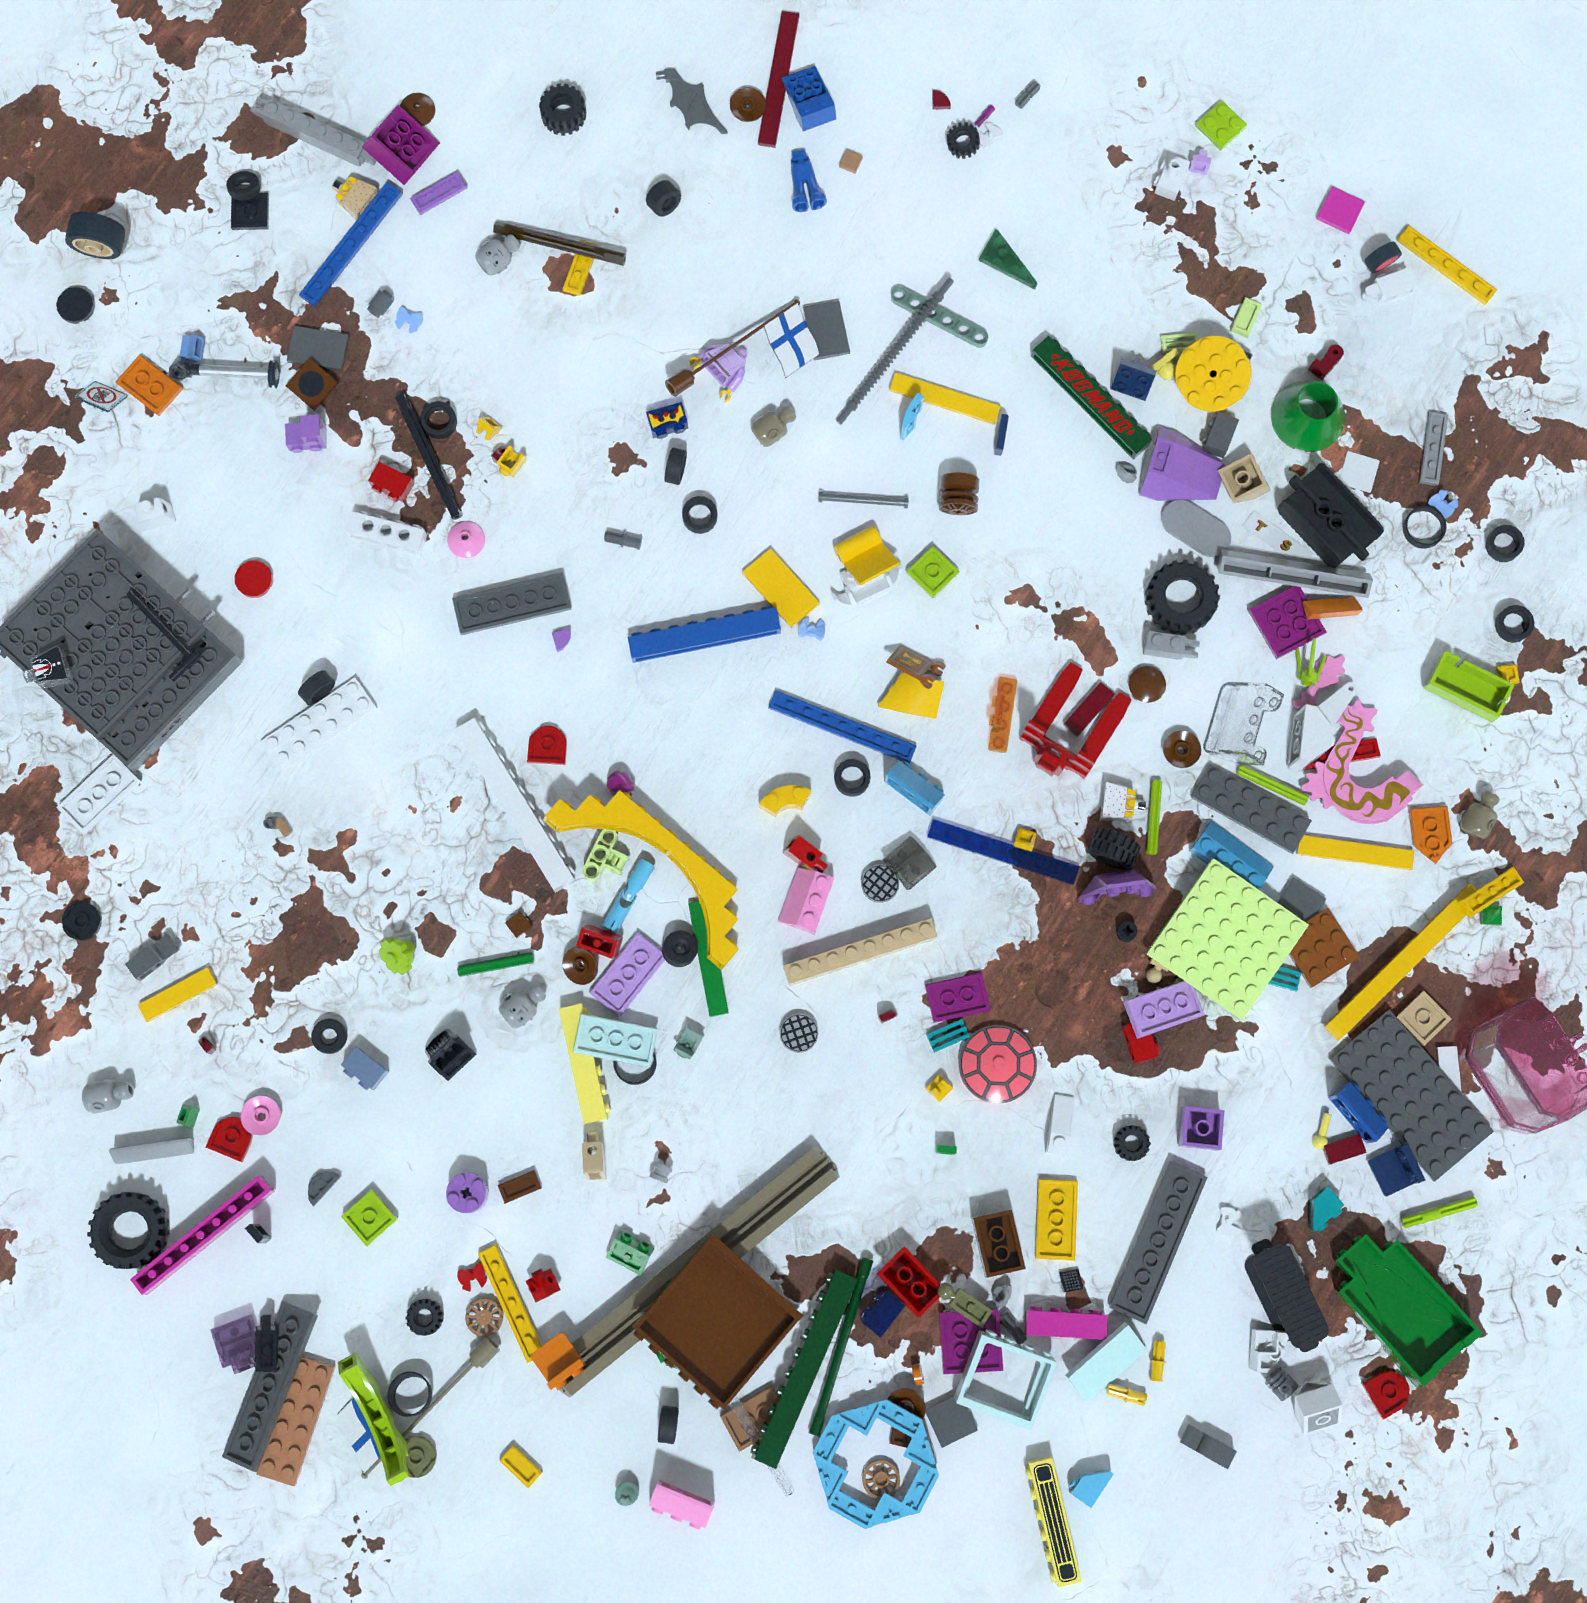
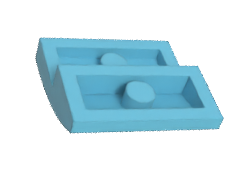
M919 392L906 410L900 437L902 441L915 429L917 415L922 410L924 396Z

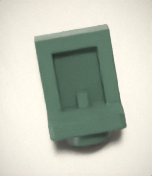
M687 1025L673 1050L680 1057L691 1059L705 1034Z

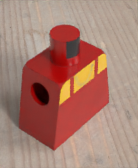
M800 835L794 837L783 852V854L808 870L814 868L823 873L828 866L826 862L820 859L823 853ZM807 853L811 856L810 861L806 857Z

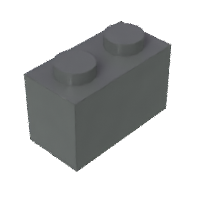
M1218 412L1216 417L1212 416L1208 425L1211 430L1209 434L1205 433L1202 444H1205L1203 450L1224 458L1239 419Z

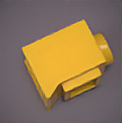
M509 445L496 462L499 468L498 471L505 477L510 475L514 478L526 462V458L522 453L520 455L515 453L513 447ZM510 460L515 463L511 469L507 467Z

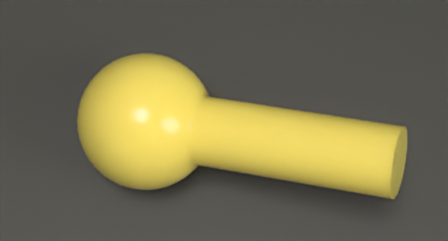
M1324 1112L1319 1132L1312 1139V1144L1316 1149L1322 1150L1323 1146L1328 1144L1326 1134L1332 1114Z

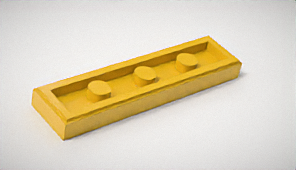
M1511 867L1458 903L1467 917L1471 918L1523 884L1524 881L1516 869Z
M207 967L138 1004V1007L145 1021L150 1022L218 984Z

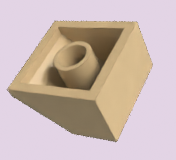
M1252 453L1218 470L1234 504L1256 499L1271 491Z

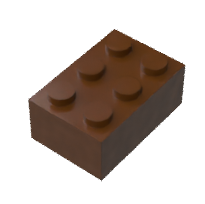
M1012 1210L971 1218L985 1278L1026 1269Z

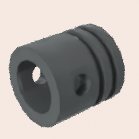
M1279 1367L1264 1383L1283 1402L1297 1390L1299 1385L1286 1371H1283V1367Z

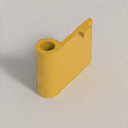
M874 525L833 546L840 562L860 586L900 565L899 561L882 543L880 534Z

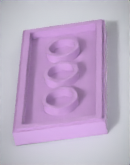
M637 932L589 994L618 1017H621L664 963L665 959L662 951Z
M1185 981L1123 1002L1137 1039L1205 1015L1195 988Z

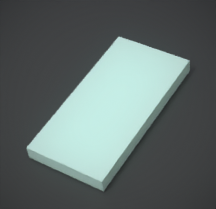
M581 1013L573 1053L650 1068L658 1029Z
M1124 1322L1065 1376L1082 1398L1089 1403L1143 1355L1147 1349L1130 1326Z

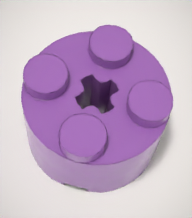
M471 1173L456 1175L449 1182L446 1189L448 1204L460 1213L477 1212L484 1207L489 1196L485 1181L480 1176ZM469 1188V1192H471L472 1195L467 1196V1198H465V1194H463L464 1190H468Z

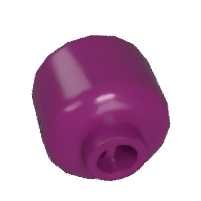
M618 770L609 775L606 785L613 797L619 790L628 793L630 796L633 795L632 791L635 788V784L627 772Z

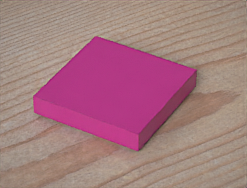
M1332 186L1316 219L1350 234L1366 201Z

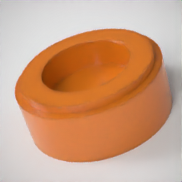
M920 1365L912 1366L915 1384L917 1386L923 1385L924 1378Z

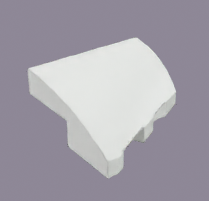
M1252 1329L1249 1369L1255 1372L1274 1373L1276 1371L1279 1359L1283 1357L1286 1351L1284 1347L1289 1339L1286 1331Z

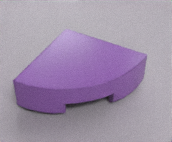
M570 628L552 633L557 652L562 651L569 643L571 638Z

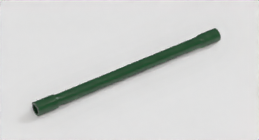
M862 1257L857 1273L858 1281L852 1292L819 1403L809 1428V1434L820 1437L825 1414L873 1260Z

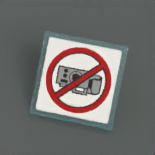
M93 381L75 395V399L93 406L94 409L98 408L101 412L105 411L107 413L128 397L127 394L97 381Z

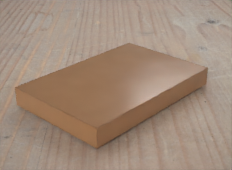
M773 1385L720 1415L739 1452L759 1440L761 1435L759 1434V1429L763 1422L766 1423L769 1417L767 1415L768 1408L771 1403H775L777 1398Z

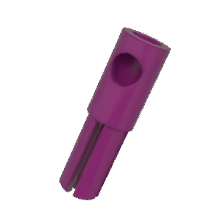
M989 105L988 109L982 113L975 122L977 127H980L995 111L994 106Z

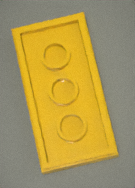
M771 548L742 571L746 579L772 608L776 607L777 613L791 629L820 605L819 601Z
M1038 1179L1035 1259L1075 1261L1078 1181Z

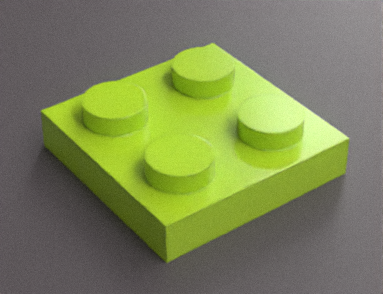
M1221 100L1196 123L1195 127L1221 151L1247 127V123Z
M934 546L906 571V574L932 599L960 573Z
M370 1190L341 1216L366 1247L398 1220L373 1190Z

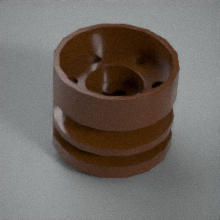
M961 472L942 475L940 491L943 494L939 497L941 501L939 502V510L951 515H971L976 513L979 500L976 494L979 493L980 479L973 474Z

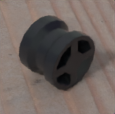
M1125 921L1118 926L1116 935L1122 942H1130L1137 935V927L1133 922Z

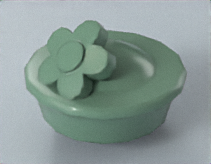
M622 1482L616 1488L615 1499L622 1506L633 1504L639 1496V1489L633 1482Z

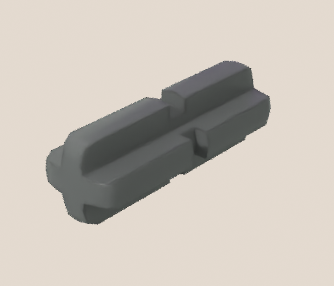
M1033 81L1025 89L1026 91L1015 100V105L1022 109L1030 101V98H1033L1040 90V84Z
M1006 1312L1000 1316V1322L1007 1331L1010 1330L1009 1334L1018 1345L1023 1344L1027 1337L1019 1326L1016 1327L1017 1323L1011 1315Z

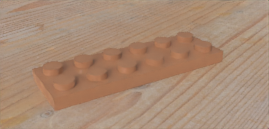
M306 1357L301 1358L256 1475L293 1487L296 1486L335 1370L334 1366Z

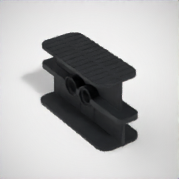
M1319 463L1302 480L1294 475L1290 479L1289 484L1295 492L1278 506L1280 516L1328 567L1337 568L1353 553L1361 561H1364L1369 556L1366 548L1384 532V527L1325 464ZM1318 508H1323L1326 514H1321ZM1331 522H1336L1339 528L1333 527Z
M1262 1239L1254 1243L1251 1247L1254 1256L1246 1260L1245 1271L1273 1329L1286 1331L1289 1337L1288 1341L1294 1347L1299 1348L1301 1352H1308L1317 1348L1319 1341L1327 1337L1329 1327L1291 1248L1286 1244L1273 1246L1269 1239Z

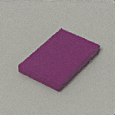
M982 972L925 984L933 1023L990 1011Z

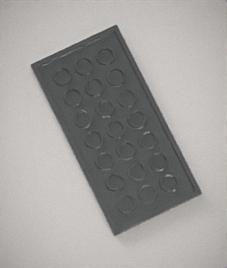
M1390 1009L1329 1059L1348 1082L1355 1083L1360 1088V1094L1363 1098H1367L1372 1102L1374 1111L1377 1114L1380 1113L1386 1119L1389 1131L1401 1145H1409L1418 1165L1433 1182L1494 1132Z

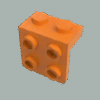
M559 1333L531 1354V1359L548 1383L546 1384L550 1390L556 1388L558 1391L567 1384L566 1379L572 1375L575 1378L584 1371L582 1367L586 1364L564 1333Z

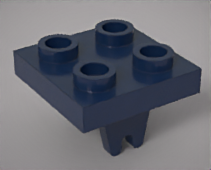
M1138 357L1133 362L1121 359L1111 389L1146 401L1157 370L1146 367V360L1139 362Z

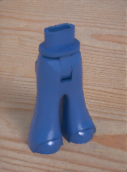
M805 150L793 151L791 153L792 208L796 212L808 211L809 205L804 189V183H806L811 209H821L826 205L827 199L819 188L809 156H806Z

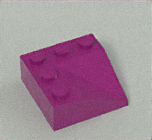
M397 105L364 143L362 148L398 181L405 185L440 142Z

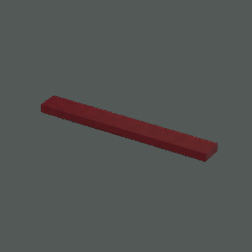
M782 11L765 100L766 109L762 117L758 139L759 146L776 148L786 94L782 77L788 76L790 72L800 13Z

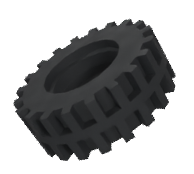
M1184 559L1183 562L1174 560L1169 565L1166 563L1160 570H1157L1145 591L1146 599L1144 601L1148 607V616L1152 615L1154 618L1152 622L1154 624L1159 623L1163 631L1165 629L1171 630V634L1174 635L1176 632H1181L1182 635H1186L1191 631L1195 633L1201 627L1206 626L1219 606L1218 601L1220 600V595H1218L1219 585H1215V576H1210L1207 573L1208 568L1204 567L1202 569L1198 566V562L1195 561L1194 564L1188 563L1187 559ZM1186 580L1196 586L1200 594V602L1194 610L1183 613L1177 612L1169 606L1165 597L1166 589L1174 581Z
M121 1192L117 1195H111L107 1200H103L100 1202L101 1206L92 1212L94 1214L93 1219L88 1222L91 1228L90 1232H87V1237L91 1238L89 1246L94 1248L96 1252L94 1255L97 1258H101L105 1265L113 1266L116 1269L140 1268L145 1264L151 1263L156 1256L161 1254L162 1247L167 1245L165 1241L166 1236L170 1234V1230H167L169 1218H166L164 1215L165 1209L161 1208L158 1205L159 1202L150 1198L149 1195L136 1192ZM126 1212L138 1213L143 1216L147 1223V1236L143 1243L134 1249H123L116 1244L112 1235L114 1222L120 1215Z

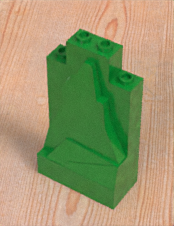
M1367 1234L1363 1237L1358 1235L1350 1242L1352 1246L1348 1250L1343 1248L1336 1254L1338 1259L1334 1263L1350 1279V1281L1344 1280L1338 1286L1340 1290L1336 1294L1383 1345L1386 1354L1416 1388L1424 1387L1439 1374L1438 1371L1464 1348L1469 1347L1483 1332L1399 1240L1394 1242L1388 1241L1382 1247L1384 1250L1382 1252Z

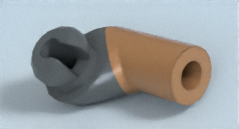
M268 817L263 821L265 828L279 829L284 837L292 833L281 817Z

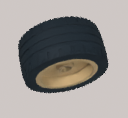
M76 212L71 214L68 221L65 242L71 249L81 254L99 259H115L120 256L123 248L125 228L116 220L92 212Z

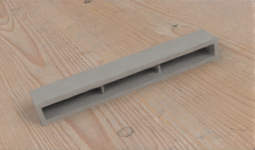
M1221 549L1217 564L1219 574L1369 598L1373 583L1370 573Z

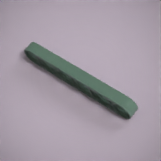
M901 286L895 287L891 292V301L914 315L920 314L919 311L923 310L926 302H930ZM896 292H902L904 294V298L901 300H897L894 297V294ZM916 300L920 302V307L912 308L910 303ZM935 306L937 314L934 317L925 318L927 322L977 348L984 347L988 342V333L984 329L940 306ZM946 317H949L952 319L953 323L951 325H945L943 324L942 320ZM966 326L969 332L962 334L959 332V327ZM981 334L985 337V341L979 343L975 340V336Z

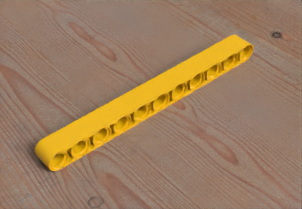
M1471 883L1466 885L1324 1025V1028L1337 1041L1342 1039L1466 916L1458 902L1477 889Z

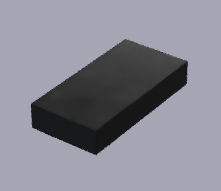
M249 1224L244 1228L258 1244H266L271 1240V1236L260 1224Z

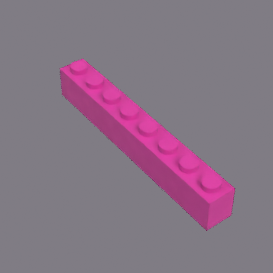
M257 1176L130 1279L141 1295L150 1294L275 1192L263 1176Z

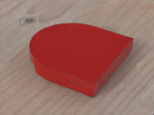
M546 725L537 729L529 738L527 763L566 765L567 740L565 735L554 726Z
M227 1117L215 1125L205 1148L243 1162L252 1143L253 1134L243 1127L241 1118Z
M1382 1371L1361 1383L1383 1420L1401 1410L1407 1404L1410 1392L1408 1382L1402 1375L1396 1372Z

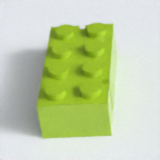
M1445 650L1438 657L1423 689L1493 723L1500 717L1506 704L1505 701L1508 700L1514 684L1466 660L1455 667L1461 658Z

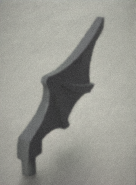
M664 69L662 72H656L657 80L666 79V83L669 82L671 84L672 100L670 101V107L676 106L681 110L688 131L690 126L703 123L715 127L721 134H728V131L709 108L702 83L699 85L686 83L675 69Z

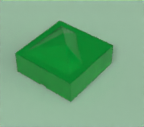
M1489 905L1481 911L1480 924L1501 926L1502 906Z

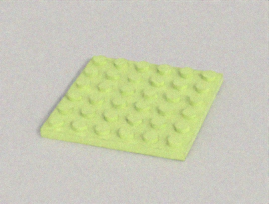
M1212 858L1145 954L1238 1019L1243 1020L1309 925Z

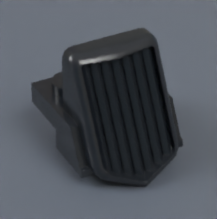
M446 1029L437 1035L424 1050L429 1058L428 1063L447 1081L477 1055L460 1036L454 1035L450 1029Z

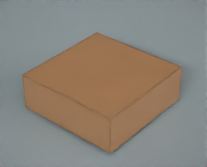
M846 149L839 168L856 174L863 156Z

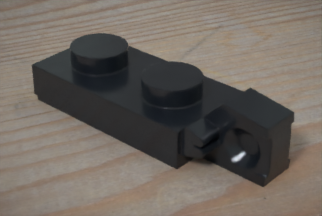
M262 1315L260 1317V1326H256L255 1372H276L277 1330H275V1326H271V1315Z

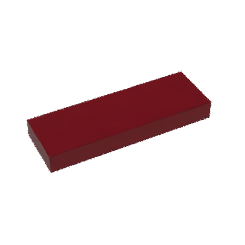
M1100 682L1063 725L1078 737L1115 694Z

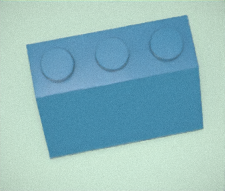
M898 761L887 772L884 782L931 816L944 799V791L935 784L933 786L927 782L928 778L923 774L915 773L912 770L913 767L904 761L902 763Z

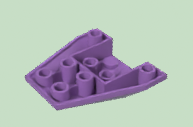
M1159 427L1154 443L1155 447L1139 496L1156 501L1216 500L1222 482L1218 470L1225 467L1226 464L1180 433Z
M1135 870L1098 874L1093 877L1077 901L1078 903L1083 902V905L1095 904V901L1101 895L1107 894L1108 897H1114L1127 891V894H1140V897L1152 896V893L1157 888L1156 885Z

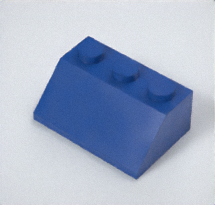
M1344 1083L1328 1097L1329 1100L1355 1131L1361 1135L1366 1144L1377 1142L1389 1128L1386 1125V1119L1380 1113L1377 1114L1374 1111L1372 1102L1367 1098H1363L1360 1094V1088L1355 1083Z

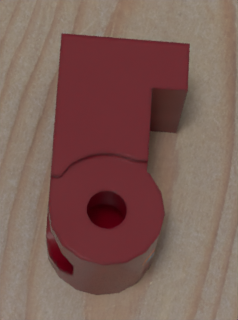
M1336 344L1331 345L1321 361L1316 358L1308 370L1323 381L1344 355L1343 348Z

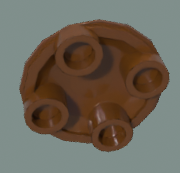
M1144 666L1136 669L1130 676L1129 689L1135 700L1145 703L1155 702L1165 693L1166 680L1161 671L1155 667Z

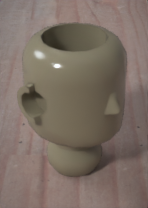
M784 406L778 414L772 410L767 411L751 424V431L764 447H769L787 434L788 431L785 425L794 422L796 415L789 406Z
M1489 791L1483 792L1481 802L1470 804L1468 809L1463 812L1460 824L1461 829L1473 837L1486 839L1498 818L1493 808L1499 803V796Z

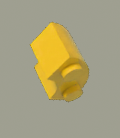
M786 785L776 788L764 796L759 803V808L774 817L786 809L795 808L802 811L811 796L812 790L798 785Z

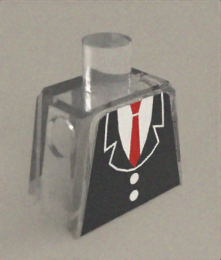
M59 645L31 658L32 669L23 672L26 683L36 680L37 684L42 688L74 684L65 650Z

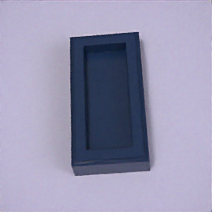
M1007 414L1001 415L994 455L1001 456L1003 453L1009 419Z

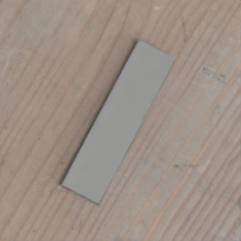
M1432 411L1428 413L1419 483L1439 485L1449 414Z

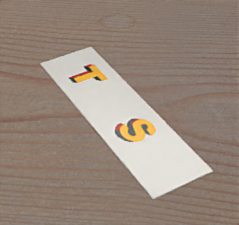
M1255 510L1242 525L1288 560L1306 563L1313 554Z

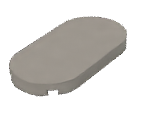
M1175 500L1165 507L1162 513L1163 527L1166 532L1206 557L1220 556L1221 549L1227 550L1231 544L1230 530L1218 519L1186 500Z

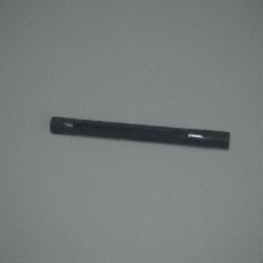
M404 393L396 396L395 398L402 416L451 518L454 520L461 518L463 515L455 501V496L411 403Z

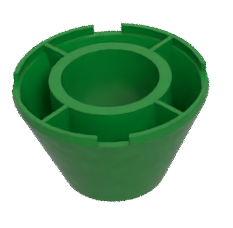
M1299 381L1285 387L1276 397L1271 412L1272 426L1279 439L1293 449L1304 450L1305 452H1317L1331 446L1341 435L1346 417L1343 403L1334 389L1326 383L1317 381ZM1306 399L1316 401L1325 410L1326 418H1310L1301 410L1299 401Z

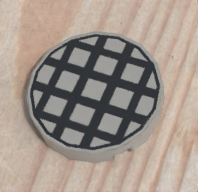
M877 864L871 866L865 871L861 879L863 894L875 903L890 901L899 890L897 873L887 865Z
M804 1014L789 1016L780 1028V1039L784 1047L796 1053L806 1052L813 1048L819 1035L815 1021Z

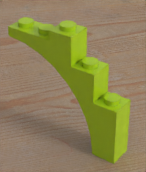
M353 1353L337 1362L339 1375L347 1385L365 1417L381 1456L386 1481L392 1486L409 1477L406 1456L409 1455L407 1442L395 1427L393 1413L381 1398L379 1384L358 1355Z

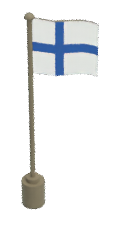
M486 1336L469 1353L471 1364L402 1433L403 1438L473 1366L484 1368L500 1351V1348L489 1337ZM353 1398L337 1416L343 1433L358 1457L363 1470L361 1477L367 1479V1475L382 1460L365 1417Z

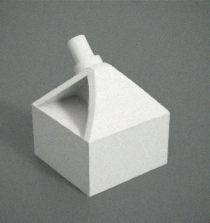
M1316 1371L1313 1378L1304 1382L1295 1393L1294 1415L1304 1436L1342 1424L1343 1404L1333 1384L1320 1382L1323 1374L1319 1371Z

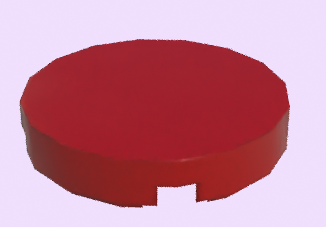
M257 560L247 561L235 573L237 589L249 598H259L265 595L270 587H272L273 574L270 568L263 562Z

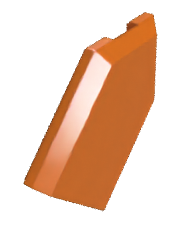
M1448 806L1409 809L1414 847L1436 864L1453 844Z

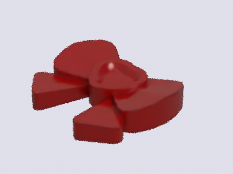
M478 1263L474 1268L468 1270L459 1269L457 1271L458 1281L463 1285L462 1289L468 1292L471 1291L470 1280L473 1281L476 1278L481 1287L487 1282V1279L484 1278L486 1271L482 1263Z

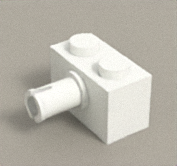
M1172 154L1169 155L1168 160L1164 159L1160 168L1163 171L1162 175H1157L1154 186H1156L1155 194L1175 201L1190 161Z

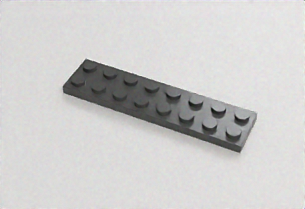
M1173 1161L1169 1162L1109 1308L1147 1325L1208 1177Z
M282 1302L273 1325L275 1330H277L276 1372L254 1373L223 1452V1458L250 1471H258L318 1315L288 1302Z

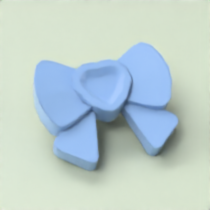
M401 307L397 312L395 324L398 329H401L406 321L410 324L409 333L411 334L416 332L417 328L421 326L423 315L421 313L414 314Z
M1440 490L1439 493L1430 498L1428 504L1435 506L1446 519L1458 507V499L1447 503L1444 498L1448 490Z
M809 617L801 620L798 635L800 637H815L821 641L825 635V623L819 620L816 627L814 625L810 626Z

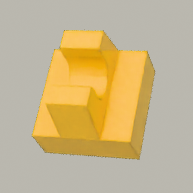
M489 416L481 417L477 422L476 433L482 434L485 430L487 434L484 439L489 441L501 431L502 427Z
M939 1074L925 1089L940 1102L953 1087Z

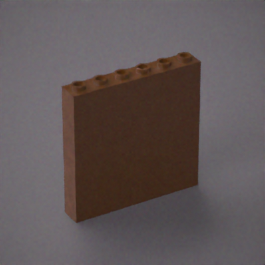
M711 1234L631 1328L635 1330L633 1335L641 1342L645 1339L650 1344L648 1348L654 1354L660 1353L665 1357L663 1362L671 1369L675 1366L680 1371L678 1375L685 1382L690 1380L695 1385L693 1389L701 1396L703 1394L707 1395L710 1398L708 1402L715 1409L720 1407L724 1410L803 1315L720 1239Z

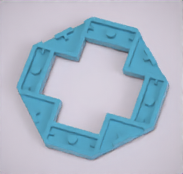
M888 1399L832 1415L813 1450V1456L817 1464L829 1509L864 1529L920 1513L939 1477L922 1418ZM876 1418L912 1437L903 1456L920 1465V1468L903 1501L884 1491L876 1508L873 1509L839 1490L849 1471L831 1462L849 1426L867 1436Z

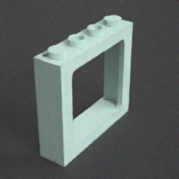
M979 1330L954 1395L955 1402L1032 1430L1057 1364L1054 1357H1052L1053 1354L1044 1350L1041 1353L1034 1350V1347L1025 1343L1022 1346L1018 1345L1014 1339L1004 1336V1339L999 1338L995 1332L990 1330L985 1332ZM987 1343L1040 1362V1367L1021 1413L970 1396L967 1393Z

